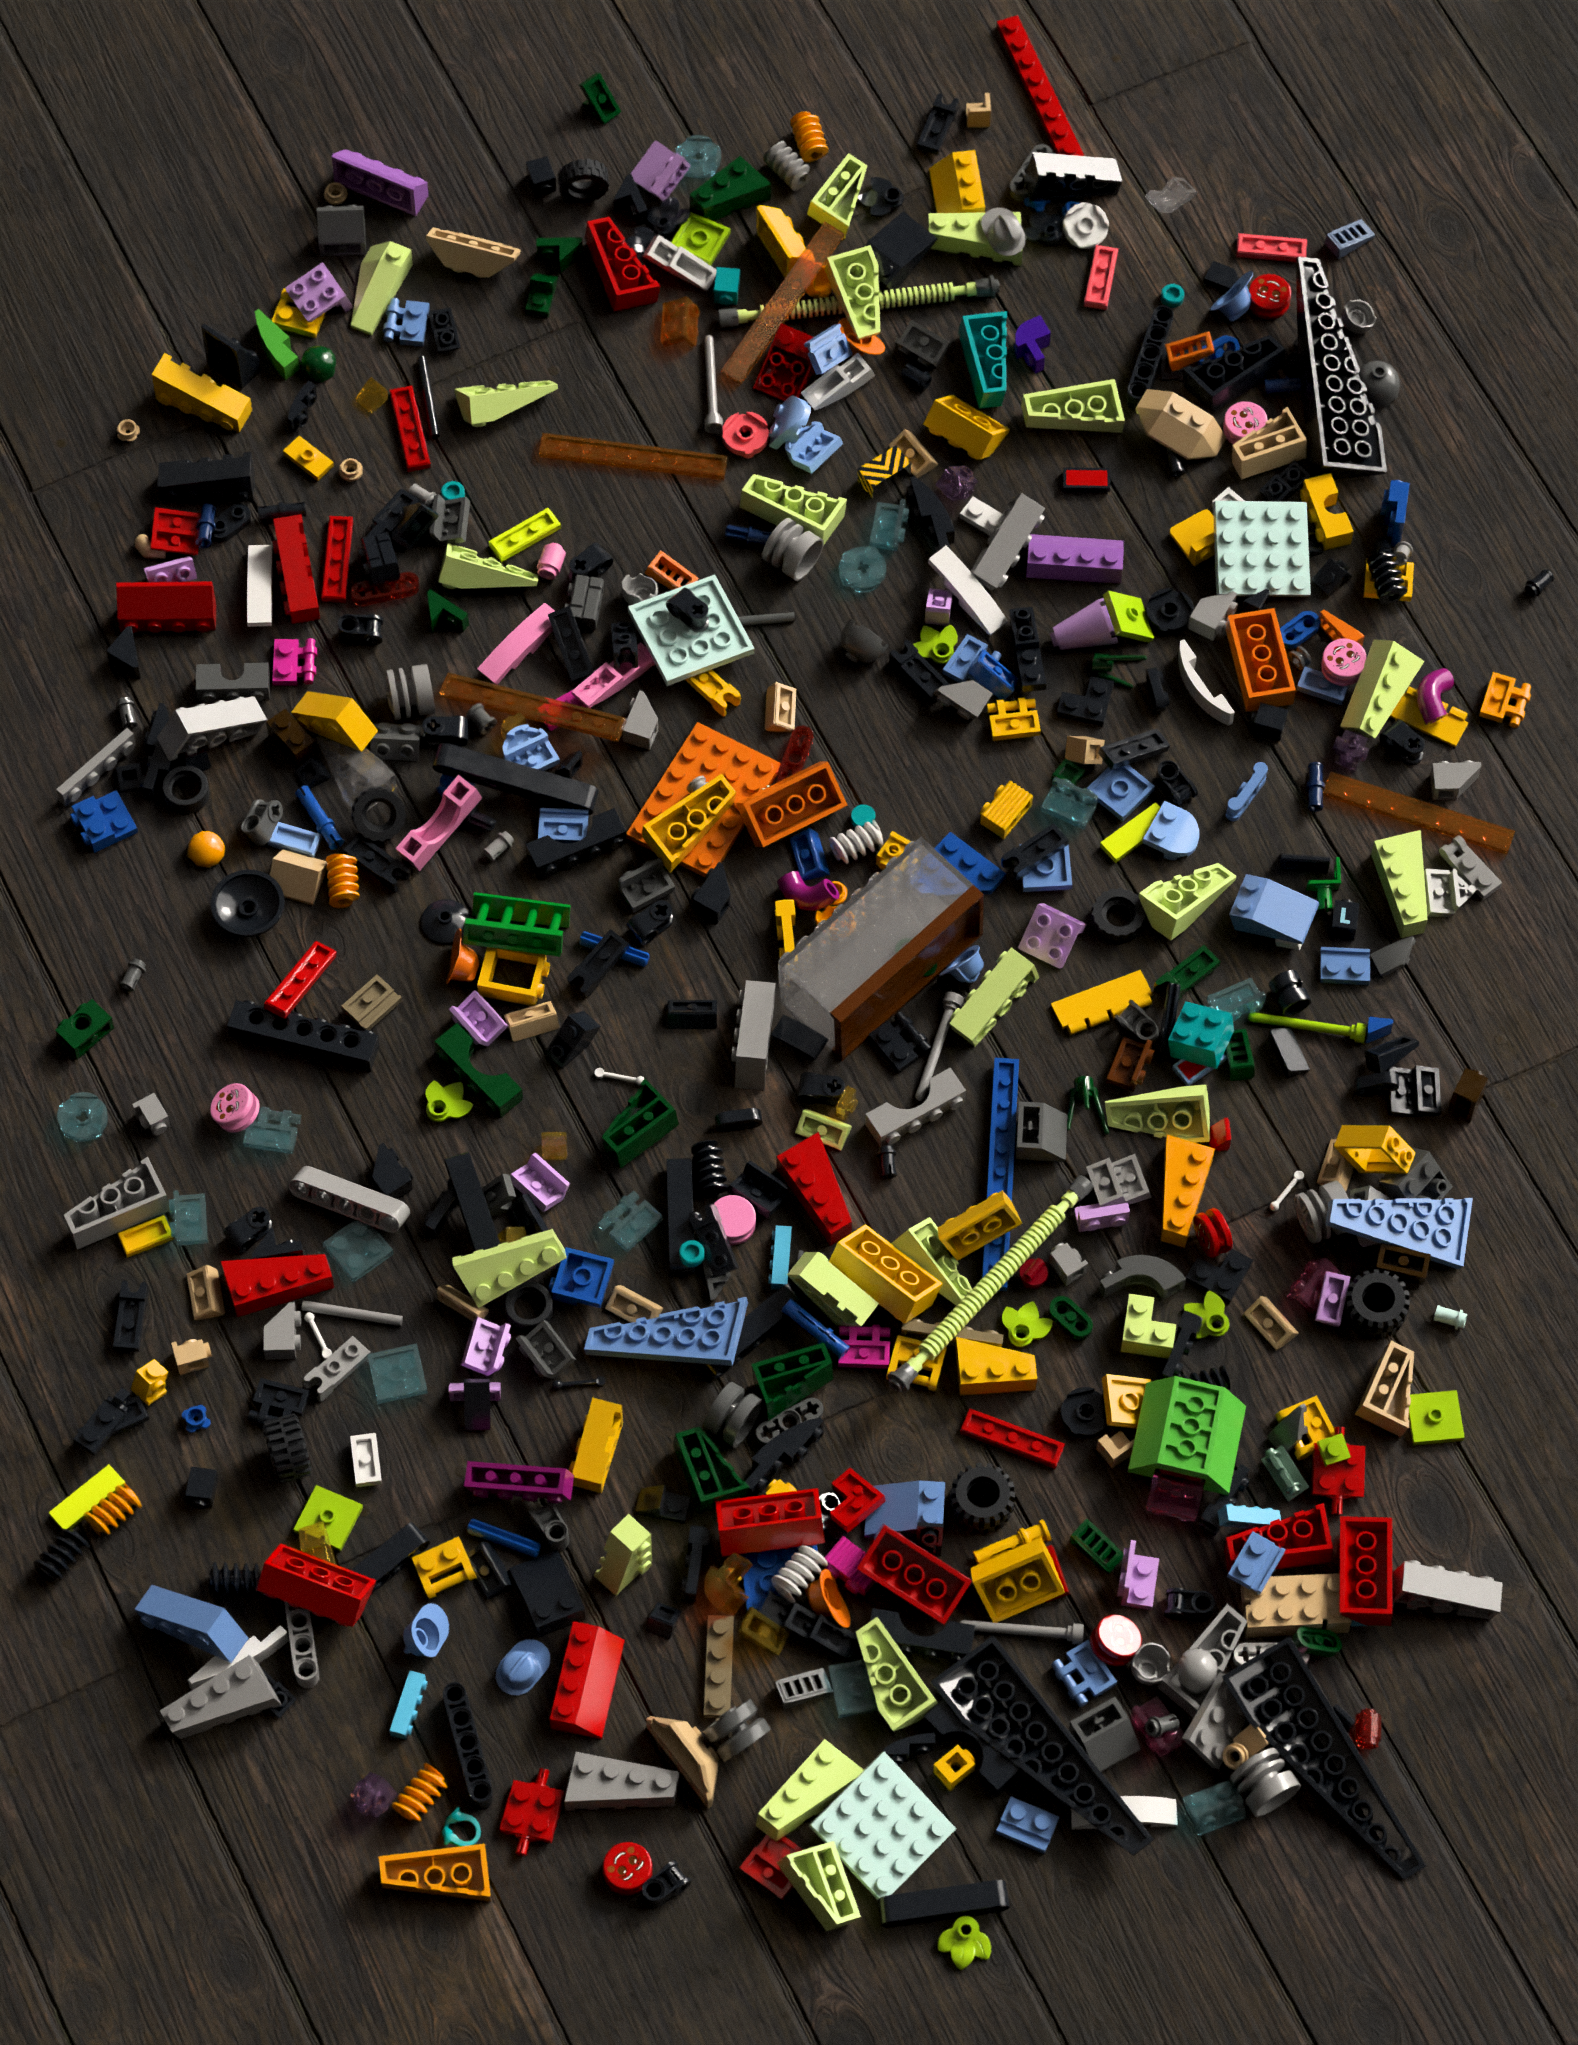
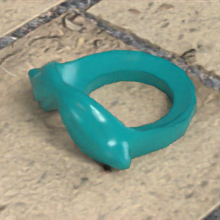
M456 1807L455 1811L447 1817L442 1830L444 1845L449 1843L458 1847L475 1845L481 1836L480 1824L477 1819L462 1813L460 1807ZM461 1821L471 1822L476 1830L474 1839L468 1842L460 1840L448 1828L449 1824Z

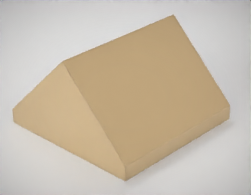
M283 849L273 858L270 876L279 883L285 898L314 905L327 872V861Z

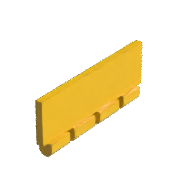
M1410 686L1389 716L1395 720L1400 719L1408 726L1455 748L1468 726V722L1465 721L1468 713L1452 707L1444 718L1426 725L1418 708L1417 690ZM1442 702L1445 710H1447L1449 704Z
M1141 970L1053 1002L1051 1007L1062 1029L1067 1028L1070 1035L1087 1029L1086 1020L1090 1027L1110 1020L1107 1012H1110L1114 1019L1116 1014L1120 1015L1129 1005L1130 999L1141 1008L1152 1005L1150 996L1153 993Z

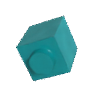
M717 267L714 303L737 305L740 269Z

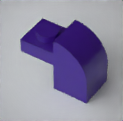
M1041 315L1022 323L1015 335L1014 353L1016 359L1024 356L1026 364L1031 366L1035 373L1044 370L1045 357L1040 349L1050 346L1051 332Z

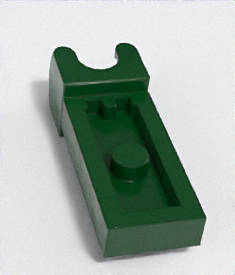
M1203 945L1170 972H1166L1154 983L1155 993H1160L1163 990H1167L1168 983H1176L1180 985V999L1184 993L1218 968L1221 961Z

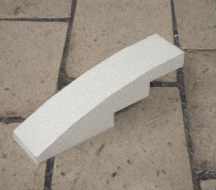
M248 545V627L272 626V545Z
M944 546L928 559V564L944 579L943 584L959 599V605L989 636H992L1008 623L1007 618L988 592L947 546Z
M280 1625L262 1642L253 1635L245 1643L232 1663L214 1656L188 1679L191 1690H194L248 1655L252 1656L258 1663L265 1660L289 1641L287 1632Z

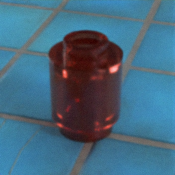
M1362 1709L1361 1713L1355 1715V1741L1358 1742V1747L1361 1749H1376L1379 1747V1742H1381L1382 1716L1376 1713L1374 1709Z

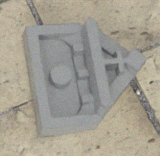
M1455 868L1452 872L1438 869L1424 870L1427 916L1451 917L1477 890L1472 884L1469 886L1459 877Z

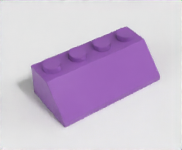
M345 149L332 155L334 182L341 183L348 189L414 216L418 214L428 197L427 182L420 177L405 174L400 169H393L378 160L368 159L358 152H351Z
M1032 535V539L1028 544L1026 577L1121 584L1124 552L1123 541Z

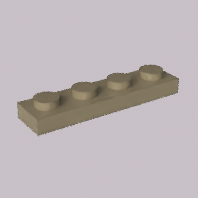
M912 1319L906 1324L902 1323L901 1336L924 1341L940 1322L928 1324L923 1323L919 1319ZM965 1326L948 1343V1346H955L956 1337L1002 1347L1003 1335L994 1330L982 1332Z
M708 1615L704 1718H718L729 1710L731 1706L734 1616Z

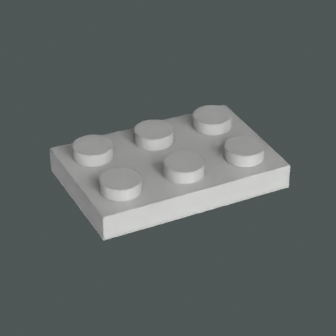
M1219 1673L1182 1738L1212 1768L1219 1769L1223 1763L1225 1747L1234 1743L1232 1739L1240 1733L1247 1720L1224 1682L1222 1676L1225 1674Z

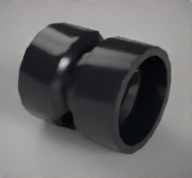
M1296 970L1282 972L1270 980L1268 986L1273 996L1279 998L1277 1004L1284 1016L1300 1013L1311 1004L1312 1000L1307 990L1302 987L1303 982Z

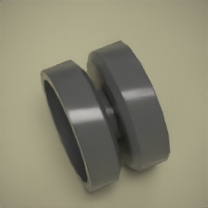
M730 1382L720 1392L705 1418L703 1430L713 1436H718L722 1433L723 1442L736 1448L744 1441L756 1423L763 1407V1400L751 1393L744 1397V1388L734 1382Z
M751 1699L746 1700L737 1707L730 1708L716 1718V1722L703 1731L709 1742H717L724 1736L727 1737V1740L720 1744L716 1750L723 1762L732 1758L771 1730L764 1718H758L750 1724L746 1722L758 1710Z

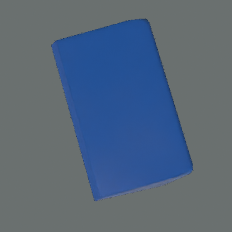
M984 649L980 651L968 669L970 675L1000 700H1005L1013 693L1018 682V678Z
M808 828L789 838L803 881L830 874L822 844L816 831Z

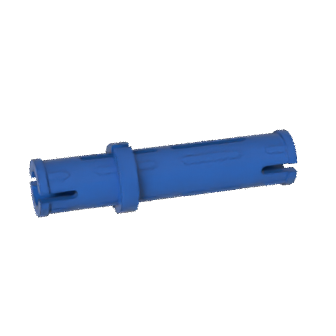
M302 786L301 788L306 795L304 796L300 789L295 792L296 797L316 824L317 832L323 835L330 849H338L333 840H336L340 847L343 845L344 840L334 828L335 823L331 818L327 817L310 791V788Z
M790 1299L782 1308L783 1313L816 1338L818 1344L825 1343L826 1348L839 1359L850 1349L849 1345L833 1334V1329H827L794 1302L793 1299Z

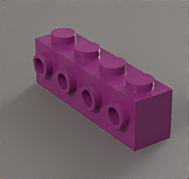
M467 1461L464 1487L471 1491L473 1496L488 1498V1495L492 1494L498 1495V1498L512 1500L513 1496L522 1497V1500L537 1502L538 1498L547 1499V1502L561 1504L562 1500L571 1501L574 1475L565 1468Z

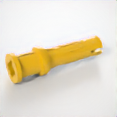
M1042 1519L1032 1527L1027 1529L1020 1528L1017 1534L973 1551V1556L978 1565L1040 1537L1043 1541L1049 1542L1051 1541V1536L1046 1523Z

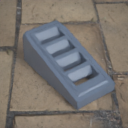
M1360 219L1328 233L1325 238V245L1340 259L1375 238V234ZM1358 228H1361L1365 235H1362ZM1352 232H1354L1358 237L1355 238L1352 235Z

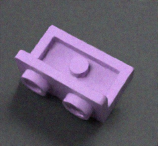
M190 556L144 568L148 582H187L197 579L194 563Z
M475 990L458 1007L451 1006L449 1008L454 1015L452 1017L453 1021L462 1028L465 1027L467 1029L468 1035L476 1045L482 1044L488 1047L508 1027L480 993Z
M537 1153L532 1154L526 1165L510 1175L512 1184L521 1193L529 1194L533 1203L542 1212L561 1202L570 1185L564 1177Z
M1098 1203L1076 1207L1074 1210L1079 1232L1128 1224L1130 1215L1128 1203L1100 1207Z
M479 1317L474 1319L461 1365L486 1376L499 1371L504 1362L503 1350L511 1338L509 1333L510 1325L505 1323L499 1326Z

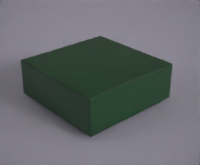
M1065 758L1052 774V780L1072 792L1085 775V770Z

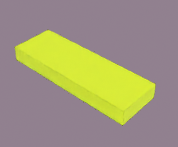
M546 508L488 541L489 546L499 560L503 562L561 529V524L550 509Z
M1155 802L1100 842V847L1117 863L1143 844V838L1161 807Z
M108 1464L53 1508L49 1515L61 1529H72L85 1519L83 1517L85 1512L92 1513L91 1507L94 1505L100 1507L99 1500L102 1498L108 1500L107 1494L109 1492L116 1494L115 1487L118 1485L124 1487L123 1483L125 1481Z

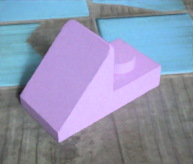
M929 588L925 612L926 624L949 625L953 596L950 590Z

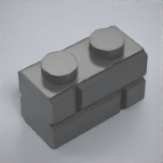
M577 575L575 576L574 583L569 584L568 597H571L570 604L566 603L565 607L571 606L579 629L596 630L604 592V580L602 578H589L588 576Z

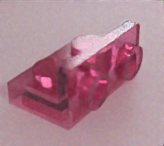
M1156 1696L1141 1707H1138V1705L1133 1707L1130 1719L1136 1730H1142L1147 1737L1145 1741L1150 1750L1157 1752L1162 1757L1186 1741L1182 1739L1184 1733L1180 1727L1176 1731L1162 1733L1160 1737H1153L1147 1734L1145 1723L1150 1717L1156 1716L1160 1718L1170 1714L1159 1697Z

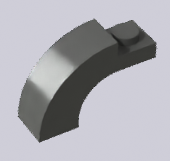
M1134 1255L1117 1260L1116 1272L1110 1271L1101 1278L1099 1291L1103 1298L1126 1286L1143 1284L1153 1288L1164 1300L1183 1290L1186 1278L1175 1266L1163 1259L1149 1255Z

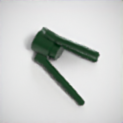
M1095 653L1092 672H1098V678L1111 680L1114 683L1132 689V684L1111 676L1107 672H1112L1114 661L1147 660V656Z
M1080 1076L1074 1079V1088L1070 1089L1067 1131L1071 1127L1076 1098L1084 1102L1085 1109L1088 1110L1090 1108L1089 1100L1093 1097L1104 1133L1108 1135L1109 1129L1092 1077Z

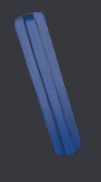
M584 931L580 936L579 944L594 949L603 937ZM629 947L620 959L645 967L649 961V953Z
M471 1519L467 1527V1532L532 1557H537L541 1549V1544L476 1519Z

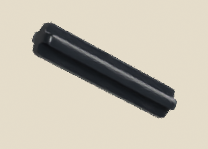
M1168 983L1157 1051L1162 1056L1170 1055L1168 1039L1175 1026L1180 994V985L1176 983Z

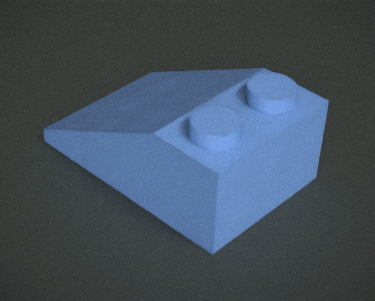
M1246 874L1229 915L1235 930L1303 945L1319 902L1270 879Z
M911 1481L873 1486L885 1496L886 1502L865 1518L864 1537H874L884 1523L907 1539L916 1540L917 1522L943 1524L945 1482Z

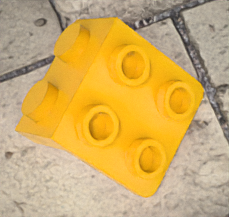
M1204 509L1170 528L1171 537L1193 566L1215 555L1213 515L1209 510Z

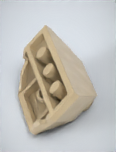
M434 227L426 235V241L445 267L452 268L456 272L465 271L473 273L474 276L479 278H489L512 264L521 249L453 231L440 230Z
M1147 389L1135 408L1147 436L1186 460L1207 457L1215 458L1227 438L1212 415L1174 392Z
M653 1716L646 1719L647 1729L705 1806L710 1808L713 1804L718 1774L717 1761L719 1757L712 1747L707 1748L702 1742L704 1738L701 1732L695 1726L692 1728L687 1721Z

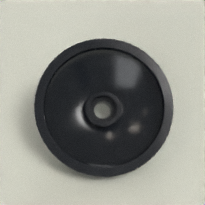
M240 870L229 874L217 884L211 897V911L216 923L224 931L239 937H255L268 932L279 922L285 907L284 894L279 883L270 875L258 870ZM247 909L253 910L251 913L245 912Z

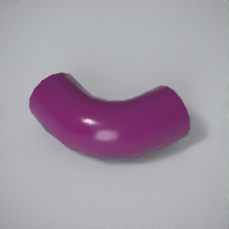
M1445 668L1430 672L1423 677L1418 686L1417 704L1426 725L1432 724L1448 715L1441 701V693L1450 691L1453 688L1454 679L1451 672Z
M793 871L785 874L777 881L787 900H794V905L801 910L817 911L839 899L837 888L828 879H824L815 886L809 887L804 883L799 872Z

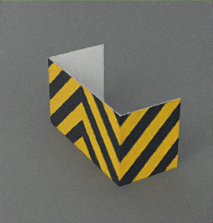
M895 445L858 468L857 481L873 498V487L896 472L905 468L911 475V462Z

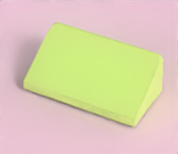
M804 1109L795 1133L809 1138L819 1132L823 1144L842 1150L852 1126L812 1110Z

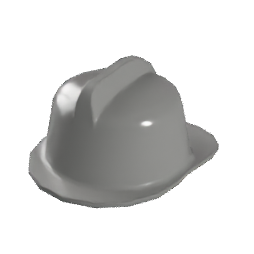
M994 208L984 214L981 226L994 251L1004 256H1013L1019 253L1025 245L1026 238L1017 217L1011 211L1004 208Z

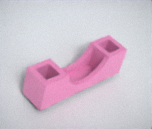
M458 775L443 792L441 803L434 815L422 827L411 830L395 848L400 856L420 871L482 799L478 790Z

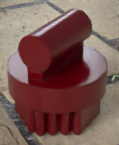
M1029 1259L1021 1265L1019 1277L1024 1287L1039 1289L1046 1282L1048 1269L1042 1259Z

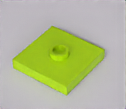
M691 212L688 220L681 225L671 243L677 247L681 246L711 266L729 237L731 228Z
M1109 590L1103 594L1116 635L1148 643L1154 639L1141 598Z
M1457 1390L1410 1395L1411 1404L1408 1417L1413 1446L1464 1441L1465 1436Z
M316 1485L294 1527V1532L341 1552L363 1509V1505Z

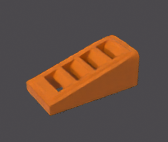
M1210 331L1165 344L1172 371L1184 368L1215 353ZM1205 341L1207 348L1202 349L1201 343ZM1197 345L1198 351L1194 352L1193 346Z
M662 551L657 554L645 571L647 576L672 590L682 587L680 584L684 578L689 580L686 585L699 579ZM659 565L664 566L662 570L658 569ZM668 569L672 571L669 576L665 574ZM676 574L680 575L677 581L673 580Z
M1326 610L1320 612L1319 627L1333 641L1350 639L1363 646L1365 636L1361 632Z

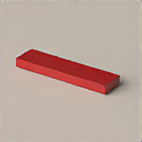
M407 386L389 390L407 471L431 468L413 387Z
M329 516L322 602L346 603L353 517Z
M315 941L265 1001L264 1009L285 1019L336 958L337 951Z
M969 1408L960 1430V1434L1056 1469L1065 1444L971 1408Z

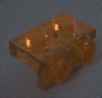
M687 296L663 303L661 343L665 347L684 341L691 347L697 345L700 311L698 306Z

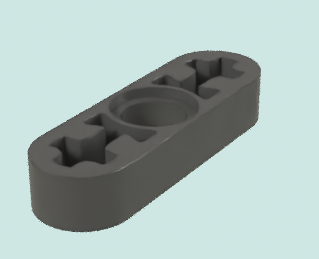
M1039 144L1033 148L1010 183V196L1013 199L1023 201L1029 197L1025 183L1024 189L1017 191L1016 188L1019 189L1023 182H1025V171L1028 169L1032 153L1052 154V149L1049 146Z
M807 1398L771 1420L761 1423L756 1430V1440L759 1445L764 1447L769 1441L780 1434L779 1430L784 1432L789 1429L782 1424L783 1420L787 1417L796 1419L797 1424L802 1423L800 1415H804V1422L819 1417L822 1418L823 1404L816 1398ZM807 1407L817 1408L816 1415H813L811 1412L807 1413ZM776 1423H778V1430H776ZM764 1430H767L768 1433L773 1432L771 1439L767 1436L763 1437Z

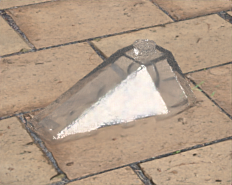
M316 736V740L333 773L341 795L351 808L355 798L369 787L382 786L392 791L397 788L395 774L367 748H364L361 752L324 736ZM378 802L371 804L368 807L367 811L371 809L374 805H376Z

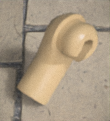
M140 534L136 537L135 547L144 558L166 559V551L150 550L151 542L147 535Z

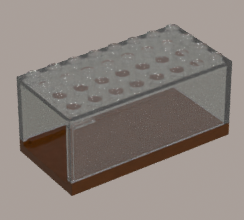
M922 837L915 842H909L900 856L891 858L882 872L873 874L864 888L855 890L846 904L837 906L829 919L819 922L811 935L801 938L793 951L786 952L781 956L778 963L781 1004L802 1024L825 1036L828 1039L825 1046L843 1061L869 1038V1033L887 1022L983 935L984 894ZM937 963L936 972L931 976L923 977Z

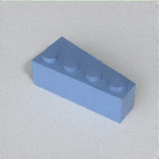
M154 1585L150 1586L134 1609L141 1617V1623L150 1629L156 1628L229 1663L233 1662L249 1639L225 1608Z

